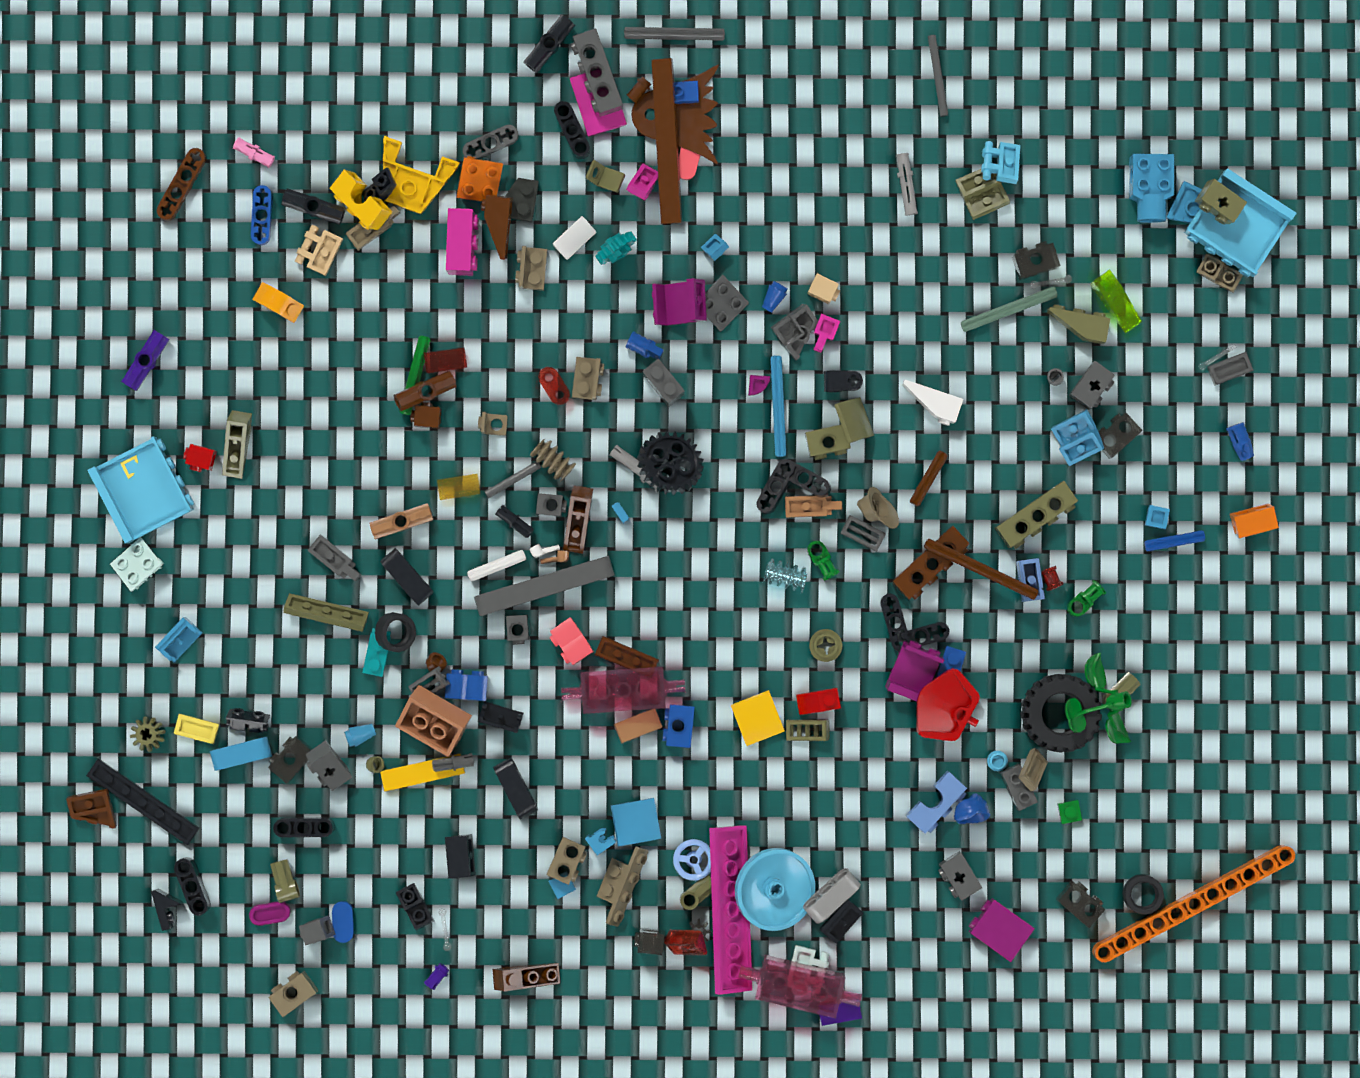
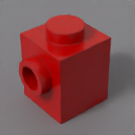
M190 444V447L185 449L183 459L186 460L185 464L190 465L189 469L201 472L202 469L212 471L217 451Z

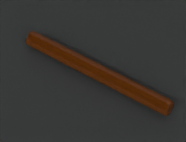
M927 539L925 542V549L1030 599L1035 600L1038 595V589L932 539Z

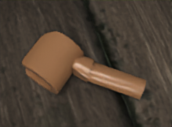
M558 550L557 557L540 559L541 564L567 562L569 552Z

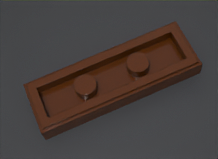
M602 636L595 653L596 656L648 678H652L659 659L605 636Z

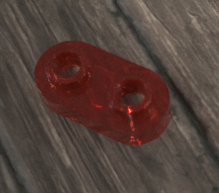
M552 367L543 368L538 378L547 395L556 405L566 404L570 398V392L559 373ZM547 374L553 376L552 381L545 380ZM559 391L564 393L561 399L556 397V393Z

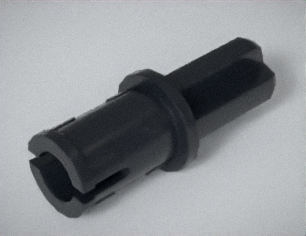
M502 505L495 513L496 516L509 525V528H514L525 538H528L533 533L534 529L519 518V514L515 515L505 505Z

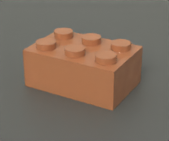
M418 685L409 697L395 727L449 757L458 744L472 715Z

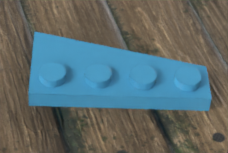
M1183 181L1166 219L1190 224L1199 210V204L1195 202V199L1202 189Z

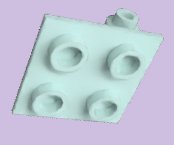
M140 537L110 565L132 592L135 589L138 590L144 581L147 582V578L149 576L152 577V574L161 569L164 563L155 556Z

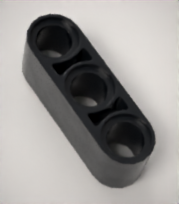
M560 101L554 107L557 122L573 155L577 159H585L590 154L589 142L570 103ZM563 107L569 110L568 115L564 117L558 114L559 109ZM575 126L578 128L576 134L570 135L566 132L567 128ZM583 144L587 148L584 153H578L575 151L576 146Z
M396 548L380 560L385 569L418 606L434 593Z
M512 757L493 766L518 818L521 820L538 811V807Z
M327 817L281 818L273 825V831L278 837H327L335 830L334 821ZM281 822L287 823L289 827L287 833H282L279 830ZM301 822H306L309 825L307 833L300 831L299 825ZM321 822L329 824L330 830L328 833L320 830Z
M181 858L175 863L174 870L191 913L197 916L203 915L210 909L211 903L202 878L192 858ZM183 861L187 862L190 866L188 872L181 870L180 865ZM189 881H194L197 884L195 892L189 890ZM197 900L203 901L205 905L203 911L195 907Z

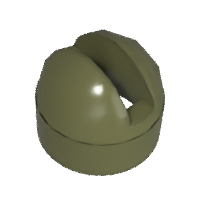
M379 756L370 757L366 761V768L372 773H379L384 768V761Z

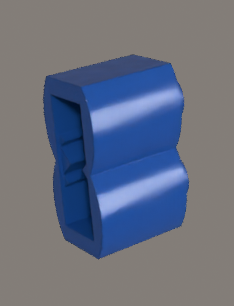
M451 669V673L446 674V681L448 680L450 684L445 688V698L487 700L488 676H484L483 671H472V675L463 674L464 670Z

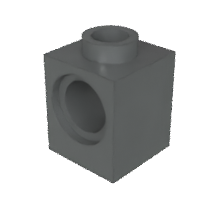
M538 493L536 514L562 517V512L566 513L567 500H563V495ZM552 499L556 500L558 503L556 510L549 511L546 508V503Z
M528 615L506 616L507 640L512 641V645L525 644V640H529ZM516 624H520L523 627L524 631L520 636H515L512 632V628Z
M329 915L299 926L300 936L304 940L305 946L336 935Z

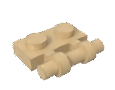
M311 225L309 232L306 231L304 235L305 240L301 248H298L296 252L298 255L295 262L302 265L304 259L307 258L309 259L307 268L326 276L342 244L343 238L326 230L319 237L316 235L319 228ZM314 241L317 243V246L312 254L308 251Z

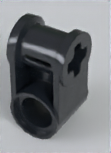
M824 371V392L857 391L863 384L862 375L857 371ZM852 376H856V379L860 381L856 383V386H852L848 382Z

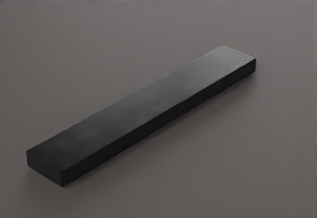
M100 758L97 759L86 775L186 845L190 844L200 827Z

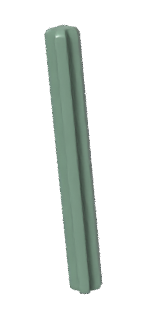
M1051 287L961 322L962 330L964 332L1056 298L1058 296L1055 287Z

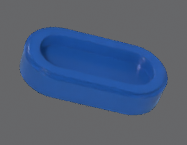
M340 901L332 908V925L336 934L334 938L340 943L350 941L354 935L353 907L346 901Z

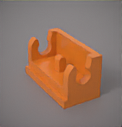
M1269 503L1229 514L1234 533L1237 534L1239 539L1279 528L1274 506Z

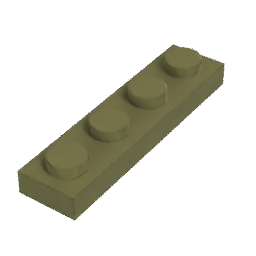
M290 593L283 613L361 632L364 631L369 612Z

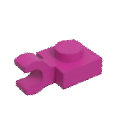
M821 314L813 333L819 336L814 347L815 351L821 353L826 340L833 341L840 324L839 320Z

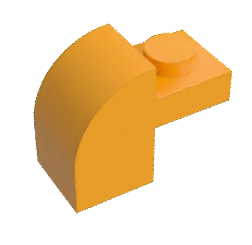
M264 282L261 283L252 299L295 323L304 307L303 304Z

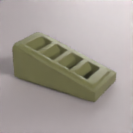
M829 719L786 720V741H828L830 739ZM793 724H797V736L793 735ZM802 724H805V736H802ZM810 725H814V736H810ZM819 725H822V736H819Z

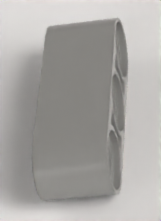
M844 868L804 903L803 909L815 923H821L859 889L861 884L848 868Z

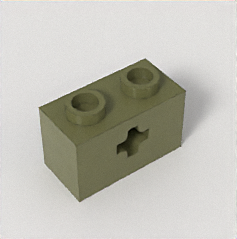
M1216 179L1207 181L1195 199V202L1199 204L1198 207L1202 211L1210 212L1216 216L1215 220L1223 225L1234 223L1247 203Z

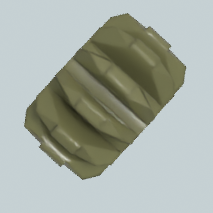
M143 717V722L136 720L138 727H131V730L135 731L136 734H131L130 738L137 739L133 742L134 746L141 743L139 747L141 751L145 747L148 752L152 751L153 746L157 749L160 747L157 741L164 742L165 740L163 737H160V734H165L166 731H159L163 724L160 722L155 725L156 718L154 717L150 722L148 717ZM150 729L149 733L152 734V737L146 739L144 731Z

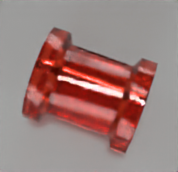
M1056 565L1041 571V576H1043L1047 585V591L1064 585L1063 581H1060Z

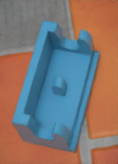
M183 617L155 648L169 661L175 663L203 632L187 617Z
M601 828L592 835L588 834L585 838L596 855H599L616 843L614 835L604 840L605 836L603 834L606 828Z

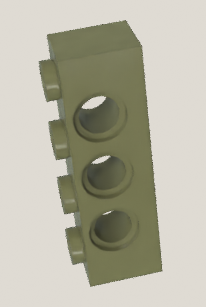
M1062 481L995 527V530L1008 548L1014 546L1016 549L1025 543L1024 538L1028 535L1034 537L1042 531L1041 526L1046 523L1051 525L1059 519L1057 515L1063 511L1067 514L1076 508L1074 504L1078 500L1065 481ZM1051 499H1056L1059 502L1057 510L1050 508L1049 502ZM1034 511L1042 513V520L1040 522L1033 520L1032 514ZM1018 522H1022L1026 527L1023 534L1018 533L1015 529Z

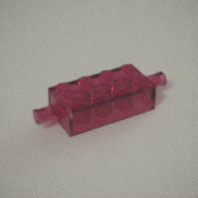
M663 667L580 672V687H561V693H570V695H562V701L581 699L583 714L666 708L665 695L676 692L684 693L685 687L676 686L685 685V679L666 681L664 679Z
M764 955L762 967L759 970L741 965L738 978L756 982L755 999L832 1018H836L841 1002L859 1007L862 994L844 990L846 978L843 973L769 955Z

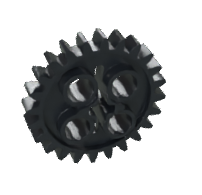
M666 431L664 436H662L658 432L656 438L651 435L649 441L645 440L639 450L640 454L637 457L639 463L637 467L642 468L639 474L646 475L643 481L650 480L651 484L649 487L651 488L656 485L657 492L662 488L665 495H667L669 490H671L673 495L676 494L677 490L683 494L685 488L690 491L692 485L695 486L698 482L697 479H700L702 475L700 472L704 468L701 465L704 459L698 458L702 452L695 451L697 444L691 446V438L685 441L684 434L677 437V433L674 431L673 435L670 436L669 432ZM672 449H676L679 453L673 452ZM654 455L660 456L661 459L655 458ZM680 467L686 468L687 471L681 470ZM662 472L668 474L669 477L663 476Z

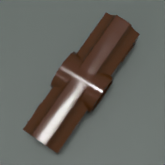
M447 371L426 381L418 382L415 386L394 394L396 406L400 411H403L426 400H432L435 396L456 388L455 378L450 371ZM426 385L429 392L426 396H423L421 390Z

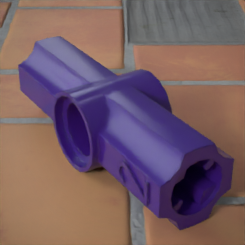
M153 330L141 351L136 354L133 364L121 382L138 391L150 370L156 366L157 359L170 339ZM148 355L150 362L148 365L143 366L141 359L143 356Z

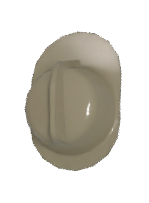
M870 487L868 494L857 502V506L868 521H881L888 528L892 529L897 528L899 525V517L895 508L877 488Z

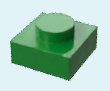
M1078 800L1057 803L1061 824L1082 820Z

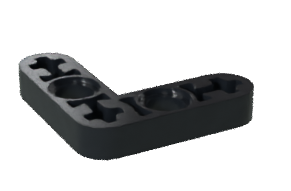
M783 459L775 467L757 499L756 505L763 514H771L775 511L790 483L821 498L830 494L831 485L823 477L791 460ZM788 464H790V465H789V468L791 469V471H790V472H787V471H786L785 474L783 475L784 470L782 469V467H783V466H786V467H787ZM802 473L809 475V480L805 484L800 483L798 479ZM777 475H783L786 481L784 482L781 478L777 477ZM776 481L781 482V490L773 492L771 485ZM813 481L819 485L824 483L826 490L818 492L819 489L812 485ZM769 492L771 495L776 496L775 500L766 494ZM769 500L771 507H766L765 509H763L764 506L762 505V502H767Z
M886 594L881 598V610L891 645L895 650L900 651L901 648L899 645H895L898 637L897 634L892 636V632L900 631L901 629L904 630V633H900L902 639H906L907 643H910V641L917 642L915 640V633L923 631L926 634V639L924 642L919 643L922 646L942 641L949 636V627L943 622L907 631L897 596ZM887 597L895 600V603L892 604L893 611L898 609L899 613L886 615V612H890L889 606L884 605ZM894 616L901 620V625L895 629L889 624L890 619ZM938 625L941 628H945L946 632H943L942 637L939 634L932 635L934 640L930 641V634L927 628L930 627L931 632L937 630Z

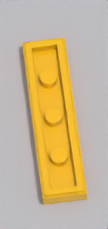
M433 760L384 770L380 774L385 792L465 774V770L463 767L456 769V771L450 769L435 772L432 768Z

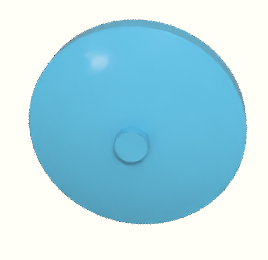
M783 848L766 849L752 856L741 868L735 884V899L741 914L756 927L768 931L783 930L798 923L807 914L803 909L804 903L815 894V879L810 866L802 857Z

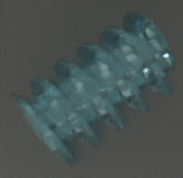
M771 558L766 566L763 582L768 578L769 585H771L776 580L777 587L784 582L785 589L792 584L793 591L800 586L801 593H803L807 579L806 567H802L799 572L798 565L795 564L791 569L790 563L787 562L783 567L780 560L775 565L774 559Z

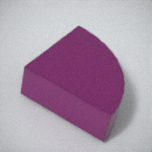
M750 375L748 396L757 395L765 390L770 381V376Z

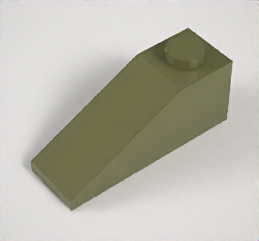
M232 410L227 419L223 476L243 478L251 433L252 413Z

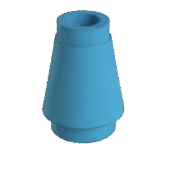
M372 724L348 728L344 734L349 747H357L372 736H375L376 732Z

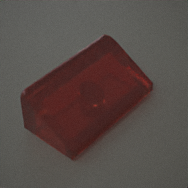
M670 930L664 940L665 945L674 955H707L704 937L699 930Z

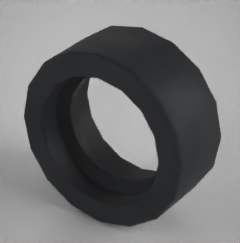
M395 612L387 613L376 624V641L385 650L402 652L411 647L415 641L416 627L413 620L407 615ZM395 620L401 621L404 625V636L399 643L391 644L387 640V628L391 622Z
M1140 874L1133 876L1126 882L1123 889V898L1126 905L1134 912L1150 914L1161 906L1164 893L1159 881L1149 875ZM1138 883H1149L1155 890V899L1148 906H1138L1132 900V889Z

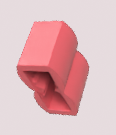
M571 617L550 631L552 635L549 638L555 647L558 645L563 650L561 656L567 664L571 662L572 665H575L594 652Z

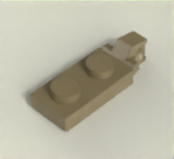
M395 205L390 208L393 212L379 230H367L359 223L346 233L358 251L394 224L392 219L400 214Z

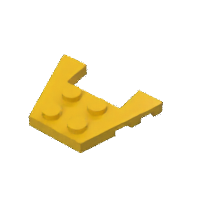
M384 136L383 170L386 167L389 168L397 184L384 202L422 214L457 170L460 162L442 156L435 176L396 163L402 142Z

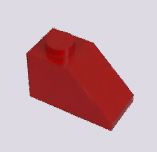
M837 688L796 695L799 715L841 708Z

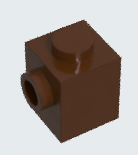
M421 402V406L415 405V410L411 411V422H414V426L419 428L440 429L442 409L440 407H433V403Z

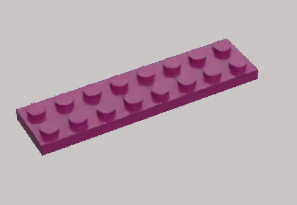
M747 825L709 828L715 994L722 995L752 991L750 922L741 914L735 899V884L738 874L743 865L748 861Z

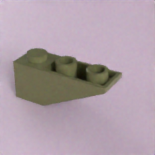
M1053 305V308L1047 309L1049 315L1083 341L1098 344L1106 343L1110 318L1105 317L1106 314L1094 312L1093 315L1085 314V310L1076 308L1073 311L1065 310V306Z

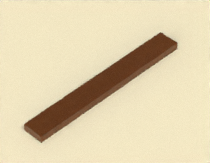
M653 59L651 62L661 224L682 223L673 59Z

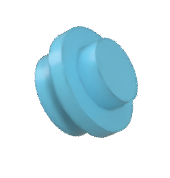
M993 751L988 755L987 764L990 769L1001 771L1007 766L1008 759L1003 752Z

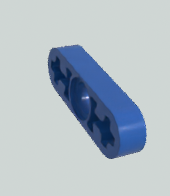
M265 185L257 186L253 191L251 239L257 245H266L271 237L273 194ZM262 190L268 194V197H264V204H268V207L257 206V203L261 204V198L258 194ZM259 210L267 212V218L264 221H259L256 218ZM256 223L259 225L267 224V227L262 226V232L266 234L262 241L255 237L260 232V227L256 226Z

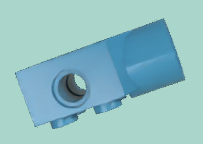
M1132 154L1129 158V199L1137 202V221L1143 223L1165 222L1166 200L1174 195V154Z

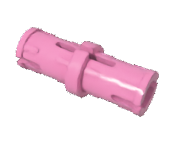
M240 137L237 138L233 145V149L248 156V159L255 160L268 168L274 162L275 156L259 149L260 146L252 145Z

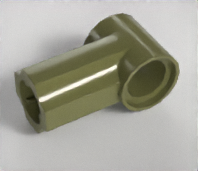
M1127 672L1110 690H1118V693L1127 691L1131 695L1141 684L1132 674ZM1105 693V694L1103 695V697H1102V704H1103V705L1106 704V699H1107V697H1109L1111 694Z
M285 859L271 863L276 883L275 892L279 903L299 898V888L296 880L293 879L289 860Z
M707 875L705 878L698 880L680 895L682 907L692 910L712 893L711 877ZM688 894L693 895L695 898V902L691 906H687L683 902L684 897Z

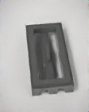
M849 515L840 532L842 535L875 552L878 551L886 533ZM851 521L880 535L879 539L850 525ZM847 528L876 542V545L874 546L846 531Z
M439 666L409 685L408 688L413 693L414 687L434 674L437 678L423 686V688L428 689L438 681L441 685L430 692L435 694L449 685L450 682L444 679L446 676L444 673L441 674Z

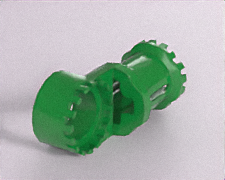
M820 541L809 543L807 553L815 566L819 567L824 576L822 579L826 581L831 578V575L833 577L840 571L834 567L830 560L831 555L825 545ZM814 544H819L822 547V552L818 556H814L811 553V547Z
M1093 580L1090 587L1069 601L1067 611L1071 616L1079 617L1094 605V601L1101 595L1106 594L1104 588L1101 585L1098 586L1099 583ZM1074 602L1081 603L1082 611L1080 613L1072 611L1071 605Z

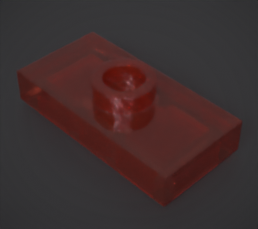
M465 347L423 353L426 373L467 368Z

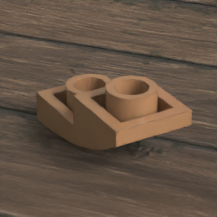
M655 708L614 724L621 744L662 728Z

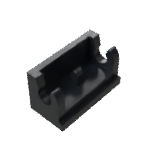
M484 701L477 722L518 733L524 713Z
M472 834L445 837L448 879L476 875Z
M847 899L820 927V930L837 944L864 912Z

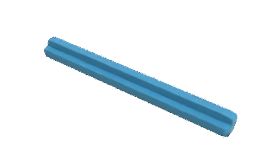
M771 356L775 456L784 457L786 456L782 357Z

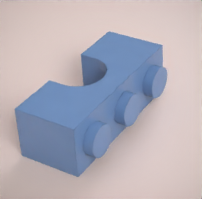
M946 771L933 785L941 794L940 803L933 808H929L919 801L906 815L925 834L927 831L931 833L938 826L937 821L941 816L945 818L952 811L951 805L955 801L959 803L966 795L964 791L967 788L949 771Z

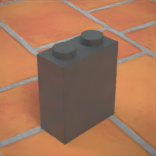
M659 358L642 371L643 377L668 407L685 395V390Z

